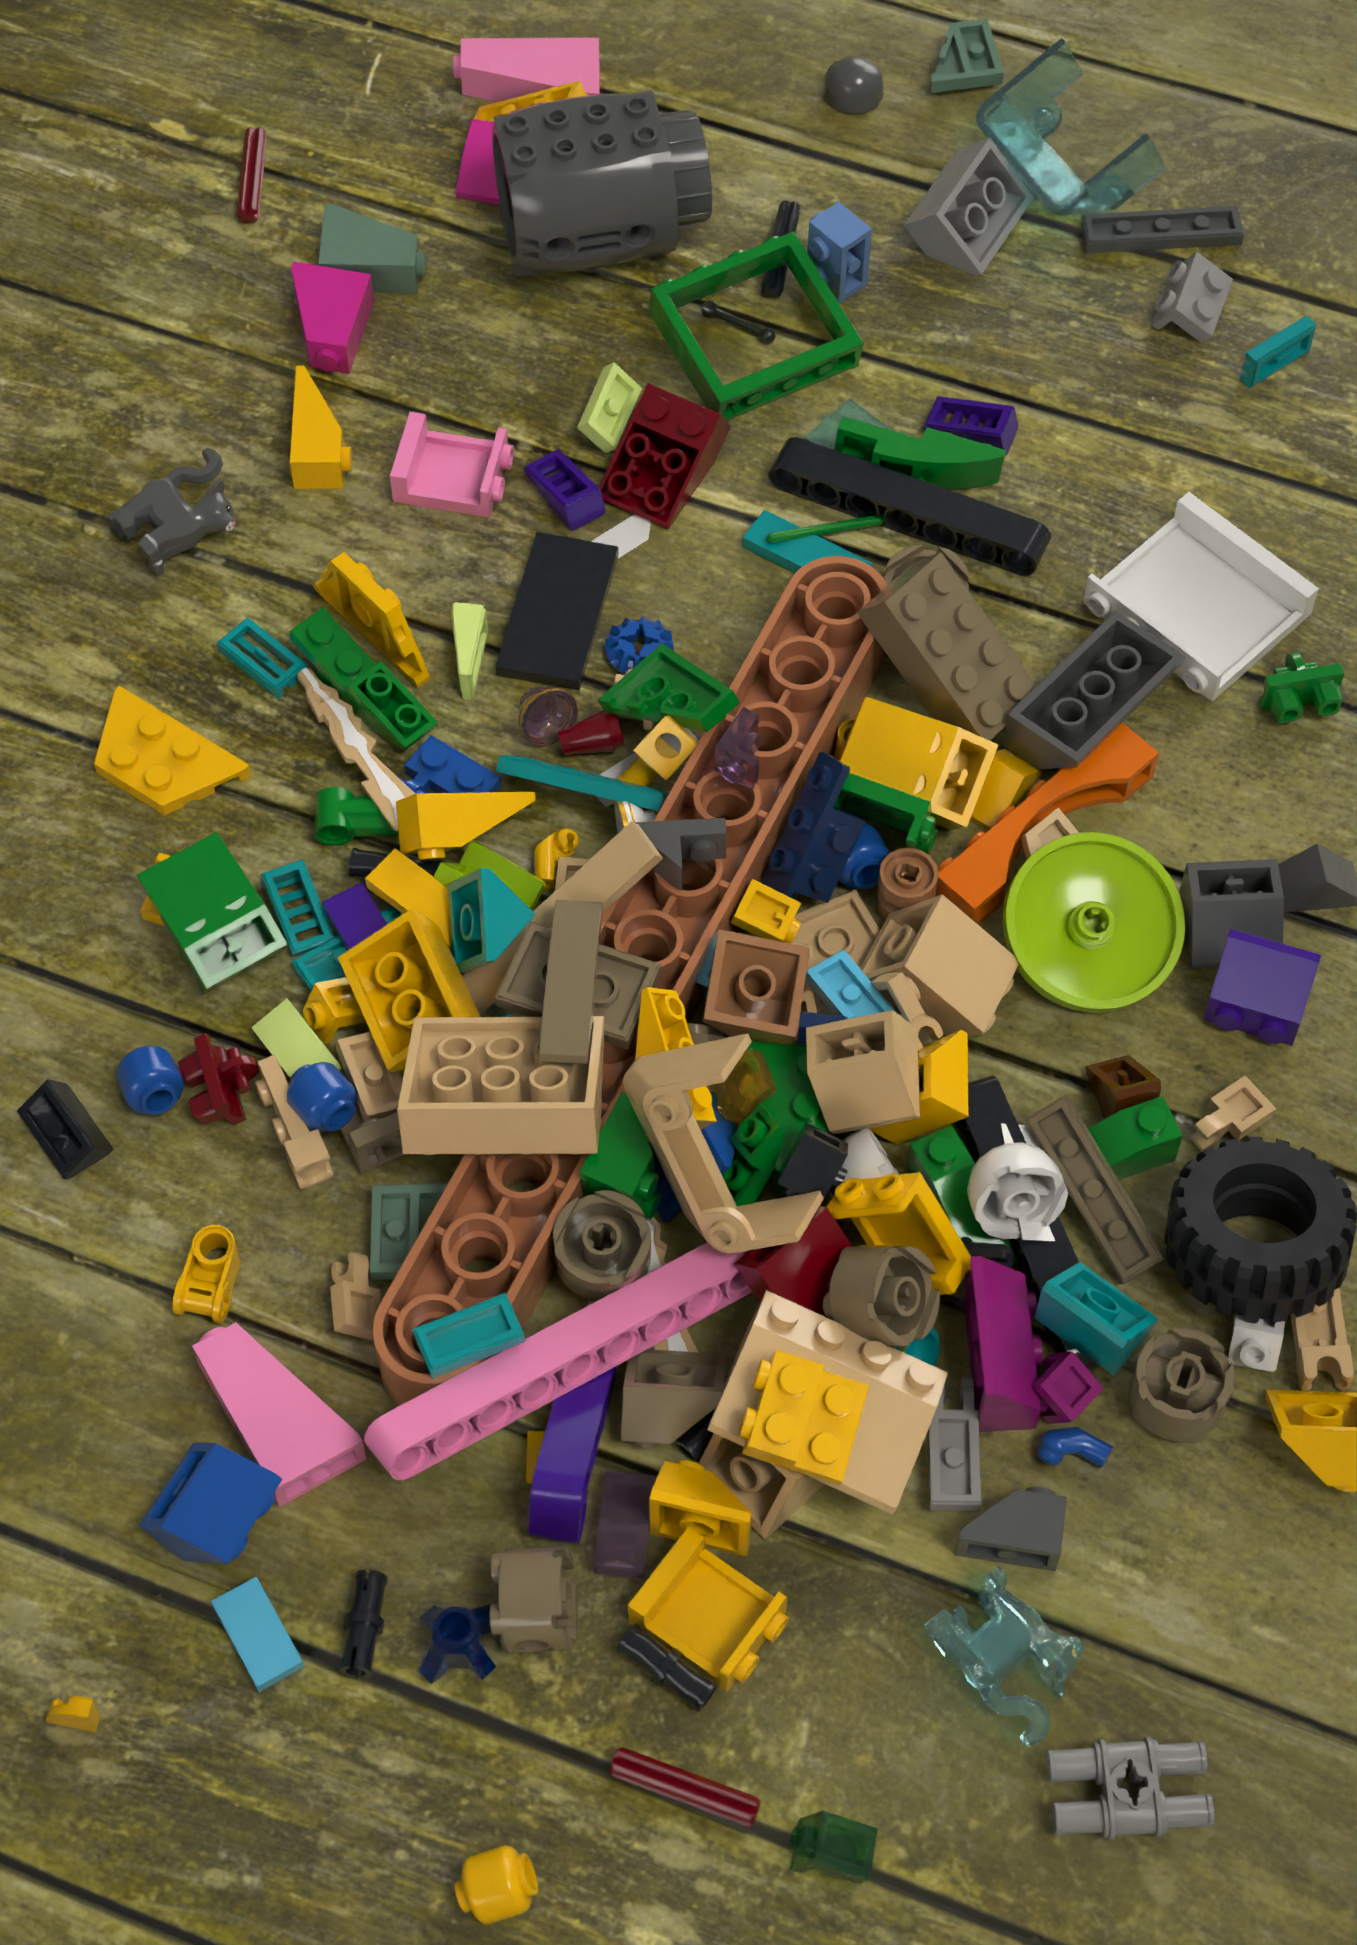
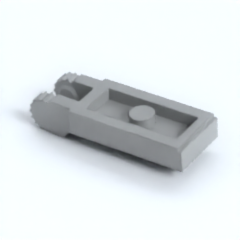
M973 1378L961 1379L958 1390L961 1410H944V1385L936 1412L928 1429L930 1510L980 1511L979 1418L978 1410L974 1409Z

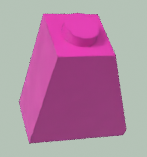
M293 261L291 266L293 285L310 367L328 372L335 371L350 374L374 304L371 274Z

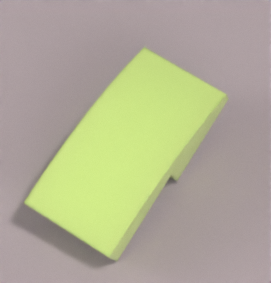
M287 998L251 1027L272 1055H276L280 1066L290 1078L297 1069L308 1064L327 1062L333 1064L338 1070L343 1068Z

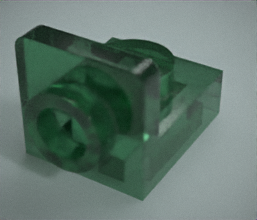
M824 1810L800 1818L791 1833L789 1849L792 1853L790 1869L799 1873L815 1869L858 1884L870 1881L878 1828Z

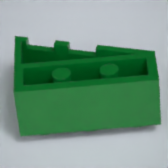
M752 1041L743 1054V1070L748 1081L753 1110L758 1103H761L785 1129L782 1148L770 1180L775 1196L789 1197L783 1192L784 1186L778 1183L779 1171L805 1122L826 1133H829V1129L807 1073V1046Z

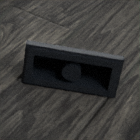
M47 1079L17 1110L64 1179L69 1180L102 1160L114 1150L66 1083Z

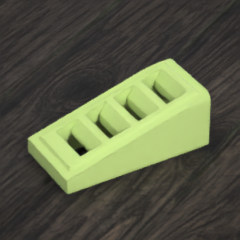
M454 602L452 603L451 615L460 692L463 699L472 700L476 690L488 634L486 608H484V605Z

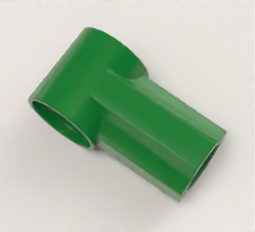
M340 787L324 788L316 794L314 837L320 843L339 846L349 843L353 840L354 836H399V831L392 829L369 796H354L349 790Z

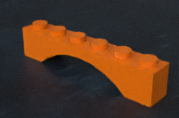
M1122 722L1078 767L1059 768L1057 774L1047 782L1045 780L1039 781L1030 790L1026 800L1017 807L1013 805L1008 807L999 816L995 826L986 833L981 831L973 836L968 842L965 851L955 859L950 857L943 861L937 868L939 875L935 897L943 894L975 923L980 925L1002 906L1006 879L1012 863L1023 847L1021 837L1057 808L1066 815L1085 807L1126 801L1154 777L1159 752Z

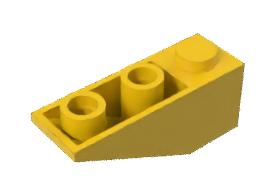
M651 987L644 988L641 992L635 1060L643 1056L695 1045L686 1022L685 1008L679 999L678 992ZM707 1086L687 1090L693 1104L692 1113L700 1130L717 1122L712 1107V1096Z

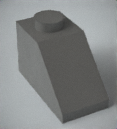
M1030 1487L1026 1490L1016 1489L961 1528L956 1556L1056 1571L1061 1555L1067 1497L1057 1496L1054 1491L1043 1487Z

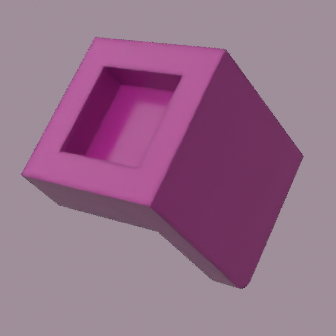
M1073 1351L1048 1354L1042 1360V1364L1047 1370L1032 1385L1049 1405L1047 1411L1041 1415L1048 1424L1073 1422L1104 1389Z

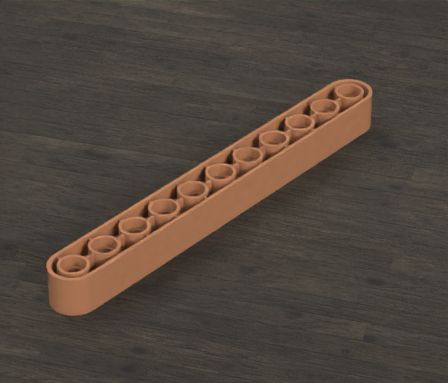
M844 556L823 557L802 566L792 576L729 687L734 691L740 704L728 713L724 720L716 724L708 732L703 733L654 821L725 818L727 833L726 858L714 859L709 862L682 860V890L675 888L651 869L602 914L599 944L661 964V974L655 988L678 992L679 999L685 1008L687 1023L692 1019L706 992L705 989L696 983V980L717 931L721 929L738 933L740 927L730 922L751 880L761 881L769 864L771 853L776 848L788 822L789 814L795 807L807 781L809 770L814 765L820 752L831 756L834 755L838 728L844 721L855 717L863 697L866 696L884 662L885 651L860 618L858 612L887 587V583L873 567L860 560ZM638 1027L628 1050L604 1042L600 1132L621 1092L626 1093L623 1086V1078L635 1061ZM464 1154L379 1304L374 1317L373 1340L383 1386L389 1398L397 1407L496 1355L493 1354L432 1379L422 1355L416 1352L418 1345L413 1336L412 1329L506 1293L522 1330H524L556 1270L554 1260L555 1247L553 1248V1229L556 1219L561 1210L570 1201L577 1197L579 1199L583 1197L579 1172L589 1154ZM523 1182L541 1185L537 1189L527 1192H517L508 1189L515 1184ZM478 1260H491L499 1263L498 1266L486 1272L475 1273L463 1269L466 1265Z

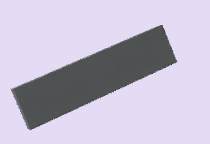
M1238 206L1082 214L1080 222L1086 254L1242 245L1244 238Z

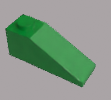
M1163 1096L1120 1110L1088 1128L1118 1180L1175 1161L1183 1137Z
M953 1126L945 1127L911 1143L906 1166L907 1172H920L958 1236L960 1238L969 1237L973 1242L1007 1244L1012 1247L1009 1239L988 1235L974 1217L968 1198L967 1187L975 1162ZM1013 1251V1258H1014V1265H1013V1267H1014V1266L1017 1265L1018 1260H1017L1016 1255H1015V1253H1014V1251Z

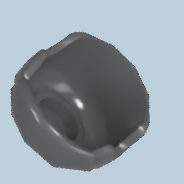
M848 56L834 62L825 74V91L830 96L831 106L835 110L849 114L865 113L876 108L883 99V80L879 67L868 58L860 56Z

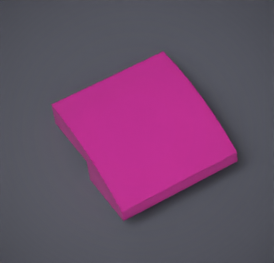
M472 119L460 165L456 198L499 204L492 151V127L494 122Z

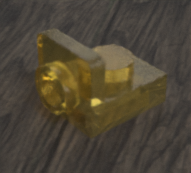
M751 1048L742 1055L725 1082L713 1084L717 1096L716 1105L720 1113L727 1120L740 1124L750 1115L758 1103L764 1102L777 1091L763 1053Z

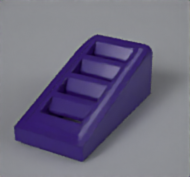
M937 396L924 429L926 430V427L979 443H986L1006 450L1005 456H1007L1018 431V420L1014 406ZM952 413L951 421L944 422L947 414ZM964 418L968 419L966 425L962 424Z
M559 449L524 467L525 475L571 530L574 531L605 513L600 488ZM558 469H561V471L555 473L554 475L545 478L547 475L557 471Z

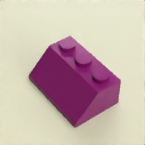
M971 1256L963 1294L971 1378H973L974 1408L978 1410L979 1432L1036 1429L1040 1412L1047 1411L1048 1404L1032 1387L1037 1381L1036 1366L1042 1365L1040 1336H1032L1030 1322L1036 1321L1034 1318L1037 1309L1035 1292H1027L1025 1274L982 1256Z

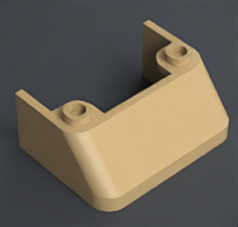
M748 1033L640 1057L633 1062L623 1078L624 1090L684 1215L713 1248L724 1253H738L799 1242L824 1199L821 1191L736 1206L692 1113L693 1104L687 1090L725 1082L752 1042Z

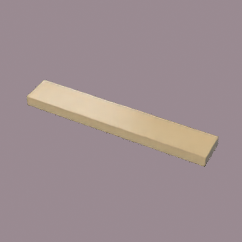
M631 821L533 911L536 915L530 921L552 928L556 900L603 902V914L656 866L663 857L641 827ZM529 923L496 961L467 972L462 976L481 1017H490L499 1008L495 1006V996Z

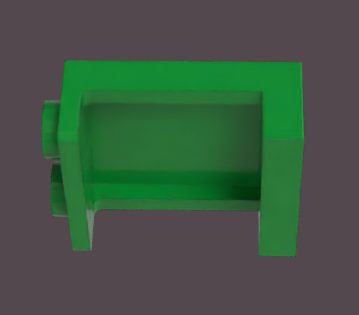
M852 773L848 774L834 804V808L908 834L906 838L907 848L919 849L928 855L931 853L938 830L934 829L937 818L932 817L930 801Z

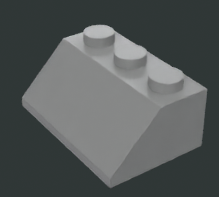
M989 137L956 150L903 226L926 256L974 276L982 275L1034 199V196Z

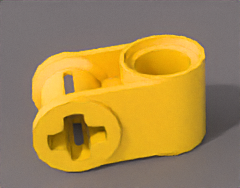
M209 1225L203 1227L194 1236L184 1270L178 1279L174 1291L172 1306L174 1314L182 1316L185 1312H191L212 1317L214 1323L222 1324L225 1321L231 1305L233 1288L241 1267V1257L235 1239L226 1227ZM213 1249H227L226 1254L219 1259L210 1260L206 1258L207 1254Z

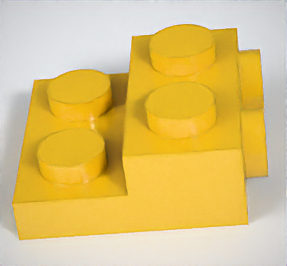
M776 1349L769 1361L760 1360L754 1377L752 1388L760 1390L755 1409L746 1408L740 1425L738 1436L746 1439L742 1454L840 1485L844 1479L869 1385L824 1371L825 1365Z

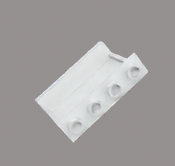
M1188 492L1178 500L1174 518L1101 580L1094 574L1088 576L1083 603L1087 605L1095 616L1105 620L1115 611L1119 612L1185 656L1184 662L1173 673L1184 680L1185 684L1192 691L1202 694L1212 702L1312 614L1319 588L1192 493Z

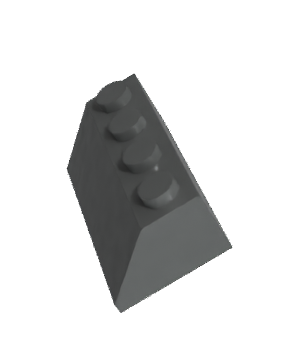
M1115 611L1008 713L1003 746L1036 769L1078 767L1184 662L1185 656Z

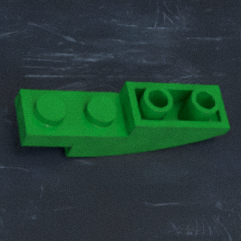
M842 416L837 429L834 447L836 451L945 489L975 488L998 483L1006 454L1004 449L926 427L923 438L919 439L902 432H895Z
M324 607L290 630L289 639L317 668L318 679L323 684L336 689L339 699L350 704L353 713L358 718H362L366 725L390 743L405 751L438 726L436 719L382 661L376 664Z

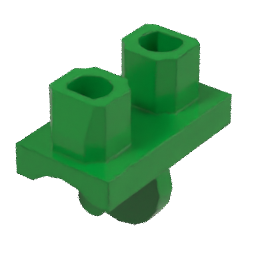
M1298 652L1287 654L1285 667L1273 669V675L1265 676L1264 693L1258 700L1262 711L1272 710L1280 724L1294 722L1301 718L1303 712L1302 704L1312 702L1317 715L1321 717L1337 714L1342 704L1340 686L1345 674L1341 663L1318 667L1316 662L1304 663Z

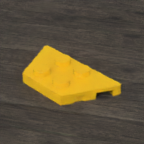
M345 552L332 559L327 565V569L320 575L321 579L314 583V589L417 689L428 682L430 674L404 617L402 605L395 593L389 588L383 589L374 581V577L366 565L362 562L356 563Z
M118 686L115 689L94 761L98 775L164 816L183 808L186 803L192 800H201L215 794V786L236 777L242 782L252 775L250 765L123 687Z

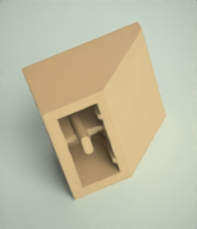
M889 1010L806 1027L807 1073L829 1132L838 1134L920 1118L917 1028L895 1011Z

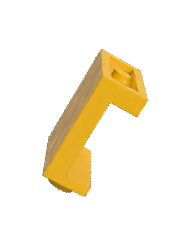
M920 1172L900 1175L891 1173L883 1177L866 1179L851 1178L842 1182L836 1188L834 1197L827 1205L834 1219L851 1218L867 1245L911 1246L921 1250L930 1259L936 1274H930L932 1289H939L940 1295L955 1293L968 1271L971 1256Z
M689 1526L628 1604L629 1623L640 1625V1628L669 1650L677 1648L684 1654L682 1659L712 1682L718 1684L726 1692H728L736 1680L744 1683L749 1678L760 1660V1657L756 1655L757 1651L766 1639L773 1643L780 1636L790 1617L785 1614L787 1610V1596L780 1591L775 1597L712 1554L705 1549V1537Z

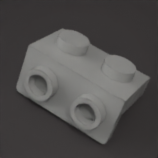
M1195 252L1183 262L1178 260L1168 270L1165 276L1167 281L1166 288L1154 306L1157 312L1152 326L1160 330L1166 324L1173 321L1200 343H1204L1213 336L1233 279L1201 254Z

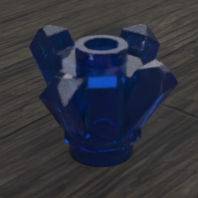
M433 1605L420 1617L432 1632V1645L418 1671L430 1684L443 1677L449 1668H469L482 1680L496 1668V1665L483 1648L484 1635L491 1632V1605L470 1610L462 1607L443 1609Z

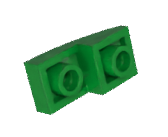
M758 1103L750 1115L741 1122L737 1131L730 1138L739 1152L733 1158L731 1167L722 1176L736 1206L752 1204L756 1201L773 1172L783 1144L785 1129L761 1103Z

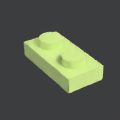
M615 362L603 367L577 428L605 454L615 450L642 387Z

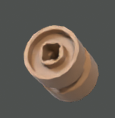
M908 847L889 853L882 861L879 871L876 908L878 915L884 922L891 912L935 897L939 873L937 865L930 855L922 850Z

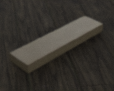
M1063 1095L1026 1118L1025 1121L1041 1148L1058 1166L1069 1195L1121 1282L1126 1284L1166 1260L1069 1096Z

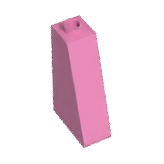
M461 38V54L453 55L454 79H461L462 95L495 102L579 80L587 95L600 94L599 38Z
M237 1323L226 1328H214L204 1334L198 1343L192 1345L201 1371L252 1461L276 1473L283 1479L274 1492L276 1496L275 1501L279 1508L367 1460L360 1435Z

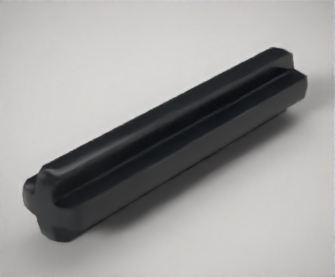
M783 200L779 204L772 237H780L793 231L796 234L800 215V205L796 201L789 202ZM787 264L764 272L761 283V293L763 296H771L776 299L782 295L788 270Z

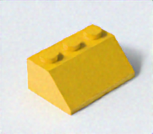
M413 908L338 957L386 1068L390 1072L405 1070L414 1018L481 1017L439 925Z

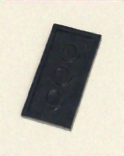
M536 532L496 663V675L580 690L618 560L619 546Z

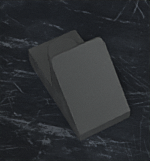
M725 818L634 822L641 827L663 857L652 870L679 890H682V860L709 862L714 859L726 858L727 833Z

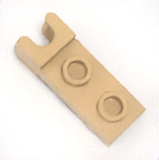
M276 1055L259 1060L258 1065L262 1079L255 1081V1086L263 1106L273 1105L277 1117L271 1119L280 1145L285 1147L288 1164L299 1189L308 1188L328 1180L334 1176L329 1160H331L318 1129L309 1132L304 1121L288 1105L287 1090L289 1085Z
M1338 1288L1334 1291V1296L1324 1305L1318 1307L1315 1304L1313 1312L1298 1318L1294 1313L1290 1314L1297 1357L1295 1361L1300 1391L1311 1390V1382L1315 1380L1317 1371L1329 1373L1333 1378L1335 1389L1339 1392L1348 1390L1353 1382L1354 1369L1351 1349L1347 1343L1340 1289Z

